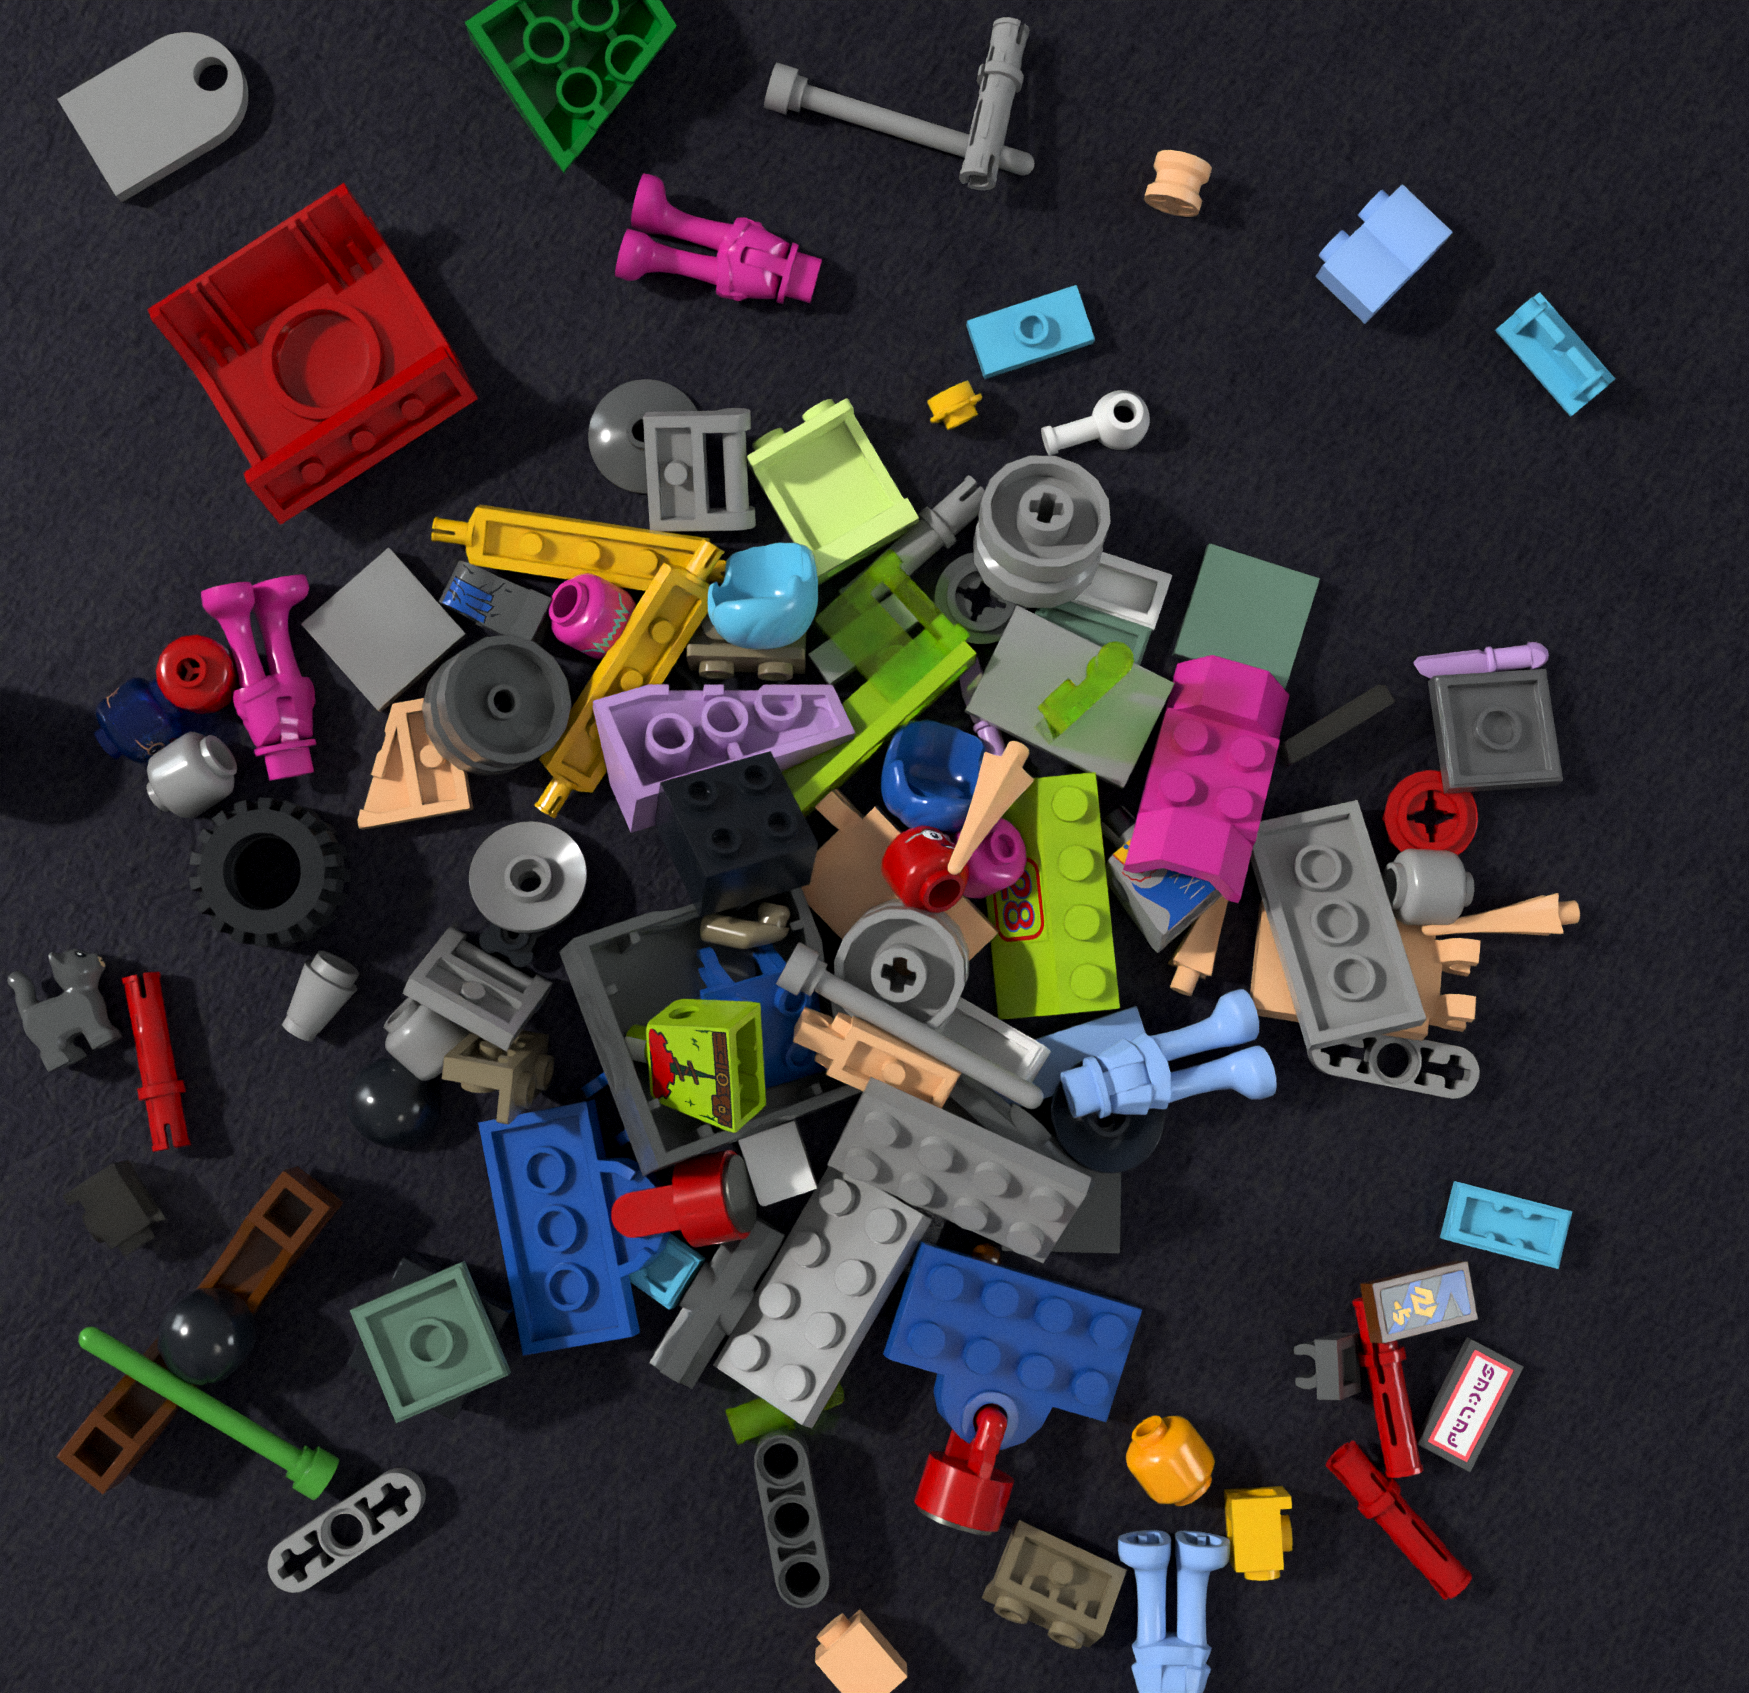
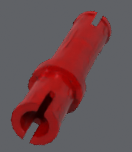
M160 972L143 973L146 998L142 997L140 979L137 977V974L122 978V984L125 987L143 1086L137 1089L139 1101L145 1100L153 1144L151 1148L152 1152L170 1149L166 1131L168 1124L170 1125L173 1146L175 1148L191 1145V1141L188 1139L180 1094L185 1093L186 1090L184 1080H177L160 982L161 974Z
M1356 1298L1352 1300V1304L1355 1307L1363 1351L1358 1353L1360 1366L1367 1369L1375 1419L1385 1462V1475L1388 1478H1400L1419 1474L1424 1469L1420 1461L1412 1411L1401 1361L1406 1359L1405 1347L1398 1345L1397 1340L1383 1344L1370 1343L1363 1298Z
M1354 1441L1347 1442L1338 1448L1326 1462V1467L1348 1488L1359 1502L1357 1509L1366 1519L1373 1518L1386 1531L1392 1541L1415 1567L1423 1573L1444 1600H1447L1448 1597L1452 1599L1461 1593L1470 1583L1472 1574L1452 1555L1445 1544L1407 1504V1501L1400 1495L1401 1487L1393 1478H1385Z

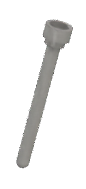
M781 63L775 64L765 97L764 108L786 115L788 110L799 112L802 107L965 158L969 134L808 85V78L799 76V69ZM1003 145L999 169L1018 175H1027L1033 170L1034 159L1029 153Z
M798 942L776 982V985L796 996L800 991L811 996L814 991L1028 1109H1035L1042 1104L1044 1096L1038 1086L826 971L825 969L828 964L818 959L820 953Z

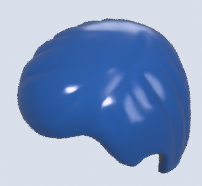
M934 720L909 721L897 727L887 749L881 776V792L887 809L909 828L921 825L930 826L945 832L947 835L955 834L962 830L976 788L984 752H986L983 742L974 735Z

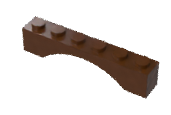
M296 1166L283 1170L247 1215L233 1239L197 1289L225 1288L243 1299L254 1316L343 1202L300 1167ZM157 1338L143 1356L169 1371L157 1349ZM125 1375L94 1408L56 1457L100 1493L105 1494L123 1482L181 1407L130 1376Z

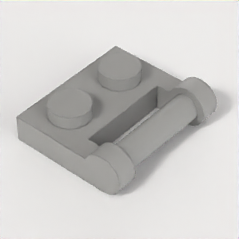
M726 408L717 411L646 412L643 416L650 530L661 532L730 531L754 528L756 526L755 508L749 506L745 431L751 429L750 410L745 408ZM706 433H722L726 507L710 508Z
M450 926L410 975L402 994L507 1052L534 1013H537L543 1005L553 982L538 974L533 979L465 941L467 934Z

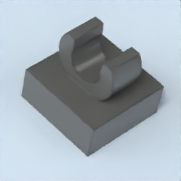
M1335 1332L1314 1339V1341H1308L1295 1346L1294 1354L1309 1355L1315 1360L1316 1365L1315 1375L1307 1374L1295 1378L1296 1386L1302 1389L1317 1387L1318 1400H1342L1360 1393L1358 1333Z

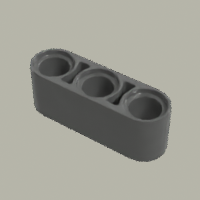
M777 1426L767 1430L761 1436L755 1451L754 1469L777 1590L780 1597L787 1604L796 1608H809L818 1604L827 1593L830 1579V1562L808 1445L805 1438L797 1430L788 1426ZM785 1443L796 1451L798 1461L791 1469L778 1471L767 1463L765 1458L766 1450L774 1444ZM786 1503H798L807 1510L809 1519L803 1527L788 1529L778 1522L776 1511ZM798 1562H807L815 1566L820 1577L814 1585L800 1588L793 1585L786 1574L788 1569Z

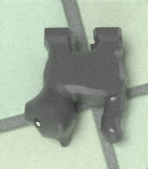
M78 948L70 949L60 954L49 953L48 959L55 981L64 990V993L42 1002L37 1000L34 984L26 974L16 971L8 976L7 982L14 989L15 1001L23 1021L24 1031L29 1039L40 1049V1057L48 1072L64 1069L87 1057L82 1048L76 1047L73 1044L74 1039L81 1034H84L92 1050L97 1048L103 1049L124 1038L120 1029L112 1026L110 1023L106 1002L98 990L100 977L105 970V963L98 953L90 954Z

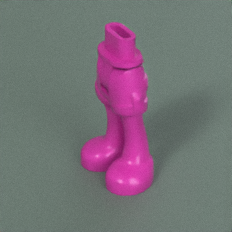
M643 173L633 204L631 229L626 230L621 243L615 277L626 281H634L641 278L645 273L665 272L717 285L716 294L718 296L735 301H741L746 298L775 299L776 297L777 303L783 304L786 296L810 303L822 259L798 252L799 244L794 242L788 254L790 244L766 231L760 222L743 217L736 218L734 224L696 217L678 210L667 201L663 181L657 176ZM645 233L660 234L690 241L718 251L717 256L696 254L655 242Z
M304 574L278 577L253 586L251 582L230 583L212 587L201 592L203 608L211 617L219 622L232 651L240 689L232 692V699L238 716L243 720L250 738L257 747L254 750L256 757L264 756L269 781L314 773L309 747L316 746V740L308 739L313 735V707L316 703L314 685L309 677L301 676L288 630L290 609L308 595L309 585ZM251 610L256 616L263 638L270 672L268 676L265 675L256 649L250 622Z

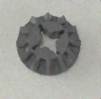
M973 552L955 559L942 572L935 590V609L945 628L960 640H965L967 643L990 645L1000 640L1018 604L1004 600L990 589L989 596L997 600V604L1005 606V609L997 606L995 609L985 607L982 614L978 615L976 622L971 621L973 614L971 612L972 602L956 591L966 592L968 590L976 592L980 584L984 583L974 564Z

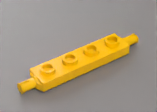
M487 505L477 506L469 522L435 517L432 529L436 530L431 534L433 542L440 541L466 545L469 563L475 566L568 580L580 574L591 573L618 587L642 591L647 590L664 562L686 568L703 539L696 536ZM718 560L706 579L708 584L709 582L723 584L725 560Z
M703 538L702 543L686 568L663 563L630 615L621 636L607 651L571 708L566 730L554 747L542 754L539 759L553 776L538 802L534 804L540 811L549 814L552 818H556L572 790L594 792L607 769L594 716L593 701L648 684H662L708 612L707 598L710 584L706 582V579L721 555L725 553L719 547Z

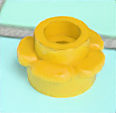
M967 380L937 394L927 401L934 415L930 419L931 423L935 424L943 421L947 430H950L971 420L978 415L974 405L982 400L981 393L975 395Z

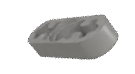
M1387 1035L1370 1037L1371 1042L1364 1054L1365 1073L1357 1072L1361 1062L1359 1059L1339 1057L1336 1061V1066H1332L1329 1064V1055L1321 1052V1049L1307 1052L1311 1064L1322 1073L1444 1098L1456 1099L1468 1095L1475 1088L1479 1080V1065L1471 1052L1459 1046L1429 1040L1419 1041ZM1363 1039L1343 1043L1346 1046L1364 1048ZM1390 1043L1399 1044L1408 1055L1406 1070L1400 1076L1394 1078L1385 1076L1377 1065L1379 1051ZM1420 1048L1428 1049V1053L1424 1058V1061L1447 1064L1450 1055L1456 1056L1455 1066L1464 1069L1463 1079L1452 1080L1450 1089L1444 1087V1077L1421 1072L1422 1084H1416L1414 1080L1418 1076L1422 1065Z
M406 1468L390 1469L284 1538L272 1550L268 1559V1573L273 1583L286 1592H302L410 1522L419 1513L425 1502L426 1492L421 1478ZM391 1483L396 1489L406 1486L411 1493L405 1501V1506L408 1510L402 1511L398 1505L390 1507L376 1518L385 1526L382 1529H377L375 1517L370 1508L387 1496L389 1490L386 1484ZM366 1497L369 1508L359 1500ZM351 1514L360 1520L363 1526V1536L359 1543L345 1546L334 1539L331 1532V1524L336 1516ZM316 1530L319 1543L324 1551L306 1565L305 1572L307 1576L304 1577L299 1570L289 1574L284 1567V1564L290 1558L287 1549L291 1548L292 1552L296 1555L302 1554L318 1542L310 1534V1532ZM326 1553L333 1557L335 1560H333L332 1562H328Z

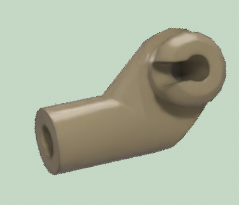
M763 902L758 907L757 922L715 913L706 915L701 923L700 937L704 942L742 950L780 942L787 936L790 928H786L787 921L790 918V910L787 906Z

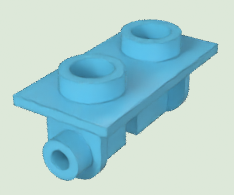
M1540 292L1525 302L1495 330L1570 417L1615 380L1613 375Z

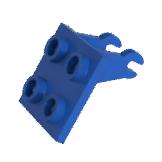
M772 943L758 946L759 951L753 953V958L763 975L736 983L719 964L716 953L711 947L699 949L696 951V956L703 962L704 967L698 968V971L707 988L700 990L702 1000L751 1001L760 1003L765 1089L826 1071L824 1066L814 1061L817 1052L793 1042L794 1026L804 1007L821 1013L819 995L813 991L812 995L809 996L800 991L796 996L776 985L787 963L774 949Z

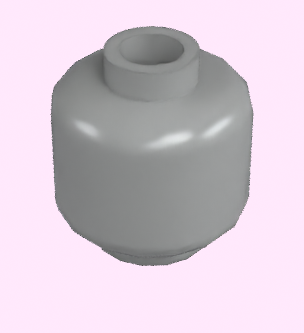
M188 732L151 756L147 767L149 779L146 787L152 802L164 812L171 811L179 817L193 819L233 792L234 774L237 773V764L229 748L216 736L209 735L206 737L200 733Z
M1406 849L1397 855L1394 862L1387 864L1383 871L1382 879L1393 914L1398 921L1406 925L1452 924L1459 918L1463 908L1468 907L1473 900L1474 880L1471 873L1465 872L1464 864L1457 854L1447 850Z
M410 997L392 1013L383 1027L389 1032L385 1041L386 1050L422 1081L431 1080L441 1074L444 1056L471 1033V1031L430 1010Z

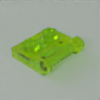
M893 549L888 550L860 578L814 619L815 624L891 706L959 644L971 636L960 622L954 626L900 567L904 561ZM882 583L892 591L937 640V643L926 653L871 595Z
M1118 641L1105 644L1086 665V679L1076 686L1068 678L1037 707L1044 717L1033 728L1049 745L1131 670L1134 662L1131 649L1126 644Z

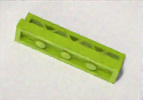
M935 619L842 703L855 731L854 739L782 771L805 818L816 809L815 806L830 791L840 788L890 742L897 727L906 722L914 721L976 663V652L965 640L960 644L938 619Z

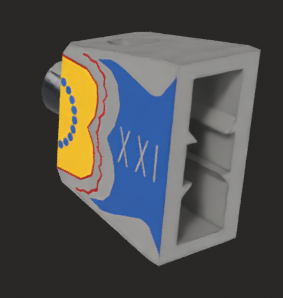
M1120 806L1101 824L1102 835L1117 849L1107 861V884L1151 947L1159 953L1221 898L1222 895L1209 881L1161 868L1139 873L1123 870L1136 818L1124 806Z

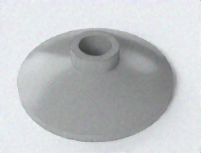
M533 821L514 823L490 835L476 851L469 871L470 891L479 911L495 925L519 933L543 931L564 921L581 902L587 884L586 863L577 843L561 829L546 823ZM527 878H536L541 881L539 888L531 892L521 890L520 885Z

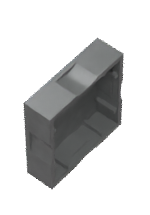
M801 887L715 913L757 922L758 907L763 902L787 906L790 910V918L787 921L786 928H790L782 941L772 943L774 949L787 963L798 942L820 953L818 959L825 963L822 940ZM694 904L674 910L652 911L573 938L559 952L643 1176L863 1093V1091L826 1075V1071L765 1089L766 1106L736 1133L723 1130L660 1104L658 1098L654 1099L651 1096L648 1064L632 1060L625 1037L633 1025L647 1026L651 1019L672 1002L680 999H701L700 990L707 988L698 971V968L704 967V964L697 958L696 951L711 947L716 953L719 964L735 983L763 975L753 958V953L759 951L758 947L742 950L701 940L700 927L704 916L699 917ZM819 995L821 1013L831 1016L833 1019H835L838 1012L849 1015L843 1007Z

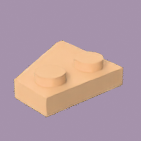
M424 698L392 704L384 730L386 734L382 749L377 753L371 773L373 779L364 809H360L357 819L359 829L364 830L473 810L467 772L459 770L442 757L426 733L422 711Z

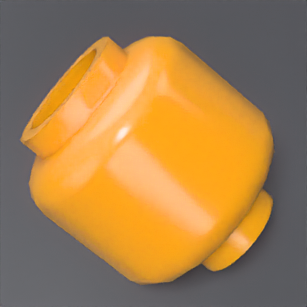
M1156 1415L1143 1420L1136 1426L1131 1436L1133 1441L1126 1453V1462L1129 1470L1149 1497L1159 1504H1175L1176 1506H1184L1200 1498L1211 1484V1474L1215 1461L1212 1451L1193 1425L1181 1416L1161 1418Z

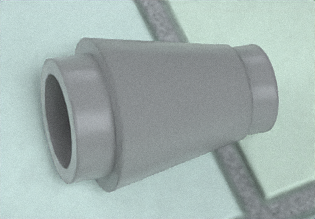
M318 951L313 960H306L288 1008L287 1016L282 1023L283 1027L292 1035L312 1042L316 1035L321 1032L357 991L354 983L359 976L358 970L344 959L326 951Z

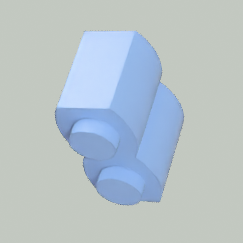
M1403 184L1391 196L1383 189L1379 191L1358 214L1365 223L1351 236L1344 230H1341L1318 255L1325 263L1315 277L1364 324L1436 253L1453 233Z

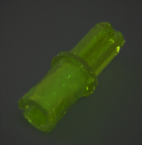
M840 1381L822 1412L841 1405L845 1401ZM761 1397L740 1406L725 1409L738 1445L743 1444L746 1440L786 1425L789 1430L795 1429L794 1422H797Z

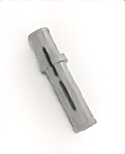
M1003 17L994 21L988 57L986 58V63L981 64L978 71L979 97L972 120L965 159L959 175L960 182L962 184L968 183V187L971 189L990 190L995 187L1012 101L1015 92L1018 93L1022 87L1024 75L1020 68L1030 30L1024 24L1021 25L1018 33L1021 21L1011 17Z
M968 475L964 482L932 510L925 507L918 514L921 520L916 525L910 528L850 583L838 590L847 603L855 608V612L860 617L873 609L941 547L944 546L949 549L957 542L955 535L978 516L981 499L985 490L981 486L978 488L976 486L977 482Z

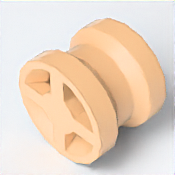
M1174 150L1158 152L1153 166L1157 176L1155 182L1147 186L1144 196L1145 202L1155 209L1172 215L1183 217L1198 215L1202 204V199L1199 196L1200 187L1208 182L1212 167L1205 160L1185 152Z

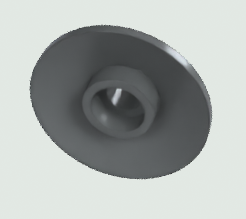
M641 379L616 387L600 401L590 421L588 441L592 458L599 471L608 481L631 493L648 494L645 442H640L634 438V430L643 423V416L646 412L697 411L694 404L682 391L662 381Z

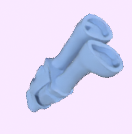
M1244 989L1228 992L1220 997L1212 1015L1196 1024L1152 1036L1142 1033L1132 1041L1123 1038L1098 1056L1083 1058V1066L1061 1072V1082L1072 1116L1077 1118L1095 1112L1100 1118L1109 1116L1111 1113L1147 1115L1149 1109H1167L1168 1103L1215 1090L1233 1089L1251 1100L1273 1096L1277 1088L1276 1074L1270 1056L1261 1046L1249 1047L1233 1052L1225 1057L1170 1072L1168 1061L1255 1040L1259 1034V1018L1252 998Z
M1142 1530L1120 1535L1118 1538L1119 1558L1134 1569L1137 1583L1138 1626L1137 1638L1132 1644L1136 1662L1131 1668L1138 1692L1203 1693L1211 1671L1206 1662L1212 1649L1207 1644L1206 1636L1207 1585L1210 1572L1223 1568L1229 1562L1230 1540L1223 1536L1199 1531L1185 1530L1175 1533L1177 1632H1166V1576L1171 1555V1538L1168 1533L1159 1530Z

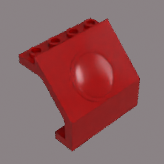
M345 183L334 188L148 308L151 320L199 379L248 459L251 468L243 472L247 485L280 525L478 399L455 351L371 216L368 217Z

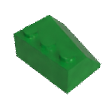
M497 0L465 21L469 37L534 136L564 174L677 29V25L660 0Z

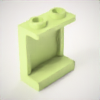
M848 398L837 404L832 399L818 403L802 415L804 423L787 433H784L782 428L768 432L752 444L755 451L747 456L750 470L793 543L806 545L812 550L816 563L818 585L896 541L919 522V517L908 498L904 499L861 428L854 415V408Z

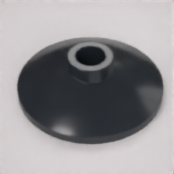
M1083 1061L1075 1064L1070 1069L1083 1066ZM1060 1080L1052 1098L1051 1120L1059 1144L1073 1161L1094 1172L1114 1174L1137 1167L1153 1153L1163 1132L1164 1109H1149L1147 1115L1111 1113L1108 1116L1106 1125L1100 1127L1094 1122L1093 1113L1077 1118L1072 1116Z

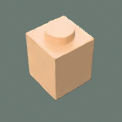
M861 1609L849 1619L844 1614H840L825 1626L817 1636L821 1644L816 1647L815 1663L841 1693H890L907 1678V1663Z

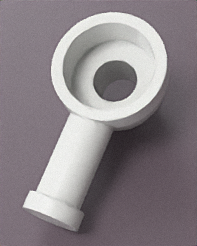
M1126 390L1113 391L1098 401L1092 416L1053 428L1051 426L1041 428L1045 449L1048 455L1051 456L1058 454V450L1098 439L1104 446L1114 450L1132 448L1147 433L1150 423L1149 411L1145 402L1135 393ZM1118 406L1128 407L1133 413V420L1128 423L1118 421L1113 413L1114 408Z

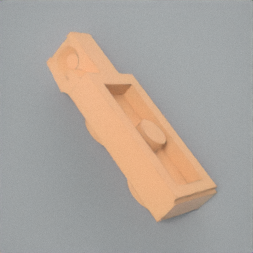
M804 1007L794 1026L793 1042L817 1052L814 1061L826 1068V1075L861 1091H864L870 1077H873L942 1109L961 1075V1072L856 1016L851 1018L847 1014L838 1012L835 1019H833L831 1016Z

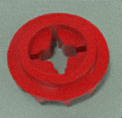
M1427 770L1411 774L1396 785L1388 794L1382 820L1386 825L1389 842L1396 846L1400 852L1406 849L1447 850L1459 855L1467 848L1475 835L1478 812L1471 792L1444 793L1441 771ZM1428 792L1434 811L1443 812L1444 815H1453V819L1444 820L1443 823L1434 826L1431 842H1429V834L1426 833L1424 824L1415 823V820H1407V816L1424 810L1425 801L1428 800Z

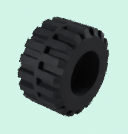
M259 798L257 802L244 800L235 803V810L232 812L221 811L212 819L216 825L212 830L203 828L197 838L198 841L203 843L200 853H191L189 863L190 865L197 866V877H189L191 890L199 891L201 897L195 903L201 914H207L213 919L210 922L212 927L218 932L231 935L230 939L242 944L261 947L295 946V942L311 940L318 936L317 930L322 926L329 927L337 918L333 915L337 905L344 906L348 894H344L342 891L344 882H351V870L345 868L344 858L349 856L345 845L338 843L336 839L338 833L331 824L325 823L320 819L321 816L310 809L285 800L280 801L273 798ZM268 839H280L289 843L297 853L301 866V876L296 891L288 901L276 908H262L255 905L246 894L242 883V869L245 859L254 847Z

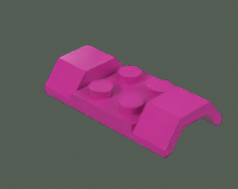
M1210 655L1181 662L1176 666L1172 680L1175 684L1166 703L1123 870L1139 873L1161 868L1209 881L1226 900L1239 903L1280 742L1279 737L1289 694L1267 670Z

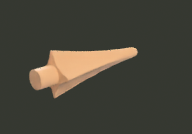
M1017 741L1009 742L1002 756L984 752L969 811L948 863V872L950 874L957 875L961 872L993 826L1034 781L1022 768L1030 753L1024 744Z
M1555 893L1548 896L1541 895L1478 914L1459 917L1454 923L1448 925H1423L1422 933L1427 936L1460 933H1508L1549 936V934H1563L1562 925L1578 923L1580 911L1575 900L1558 902L1559 895Z
M1223 896L1192 923L1169 960L1168 965L1177 968L1170 985L1172 990L1192 996L1198 979L1205 980L1206 976H1212L1218 941L1228 900Z

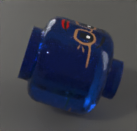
M134 677L98 703L95 712L100 728L94 732V735L102 748L115 760L124 755L133 762L143 764L149 761L155 753L182 735L183 727L180 718L186 713L185 710L175 706L164 697L157 684V678L149 682L142 677Z

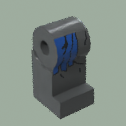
M461 560L458 561L438 602L446 608L475 621L476 625L499 636L514 635L534 641L539 646H541L551 626L549 605L552 598L532 589L528 590Z

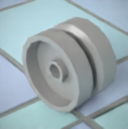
M1027 456L1006 464L989 480L981 499L978 514L979 521L973 540L974 564L988 587L1004 600L1026 608H1053L1075 600L1092 583L1111 522L1109 499L1099 481L1079 464L1057 456Z
M891 899L870 908L844 936L835 957L834 975L935 1030L955 1011L969 976V948L959 925L944 911L930 913L918 908L906 907L899 899ZM898 957L907 959V969L912 972L911 974L902 975L895 970L893 964ZM844 1008V1010H845L851 1017H852V1016H856V1017H858V1018H860V1019H862V1020H865V1019L861 1018L860 1016H858V1015H856V1014H854V1013H852V1012H850L849 1010H847V1009Z

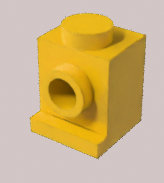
M1283 1486L1224 1489L1227 1539L1230 1540V1564L1235 1572H1244L1245 1578L1249 1580L1264 1581L1279 1578L1280 1570H1284L1283 1552L1292 1551L1289 1515L1280 1514V1509H1292L1290 1494Z

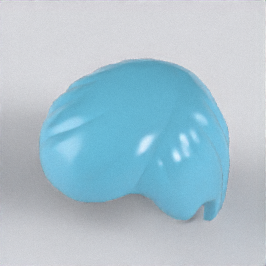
M779 542L767 546L752 547L732 554L726 561L723 584L719 587L718 583L714 582L709 586L708 615L718 634L735 646L754 650L777 649L798 640L811 625L818 605V578L812 550L806 545L799 543Z

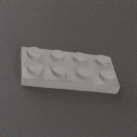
M1358 800L1260 821L1250 861L1307 1052L1422 1026L1426 1020L1425 1012Z
M870 1077L827 1164L856 1180L868 1183L903 1199L911 1205L925 1209L957 1224L963 1229L973 1231L1012 1249L1018 1254L1028 1256L1041 1263H1044L1084 1200L1092 1178L873 1077Z
M828 1166L817 1185V1189L814 1190L713 1366L801 1425L813 1428L932 1219L891 1194Z

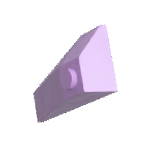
M648 684L593 701V711L609 783L631 833L655 826L660 782L771 751L782 772L852 740L855 736V731L833 685H762L759 690H724V685H704L703 690H669V684Z

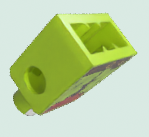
M680 999L672 1002L648 1022L647 1026L635 1024L628 1030L625 1042L629 1048L633 1061L648 1064L650 1093L654 1099L658 1098L660 1104L733 1133L740 1130L766 1106L760 1003L751 1001Z

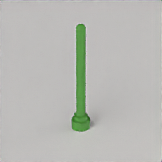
M91 1326L81 1331L79 1344L84 1350L287 1470L286 1477L294 1482L292 1488L314 1501L330 1482L339 1464V1458L319 1446L314 1450L307 1446H304L301 1450L192 1384H188L172 1372L97 1327Z

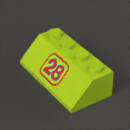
M1096 772L1033 778L1034 781L1001 817L1009 821L1018 830L1024 841L1027 855L1024 872L1014 885L986 897L988 920L999 930L998 934L990 941L998 1019L1119 1009L1120 1003Z

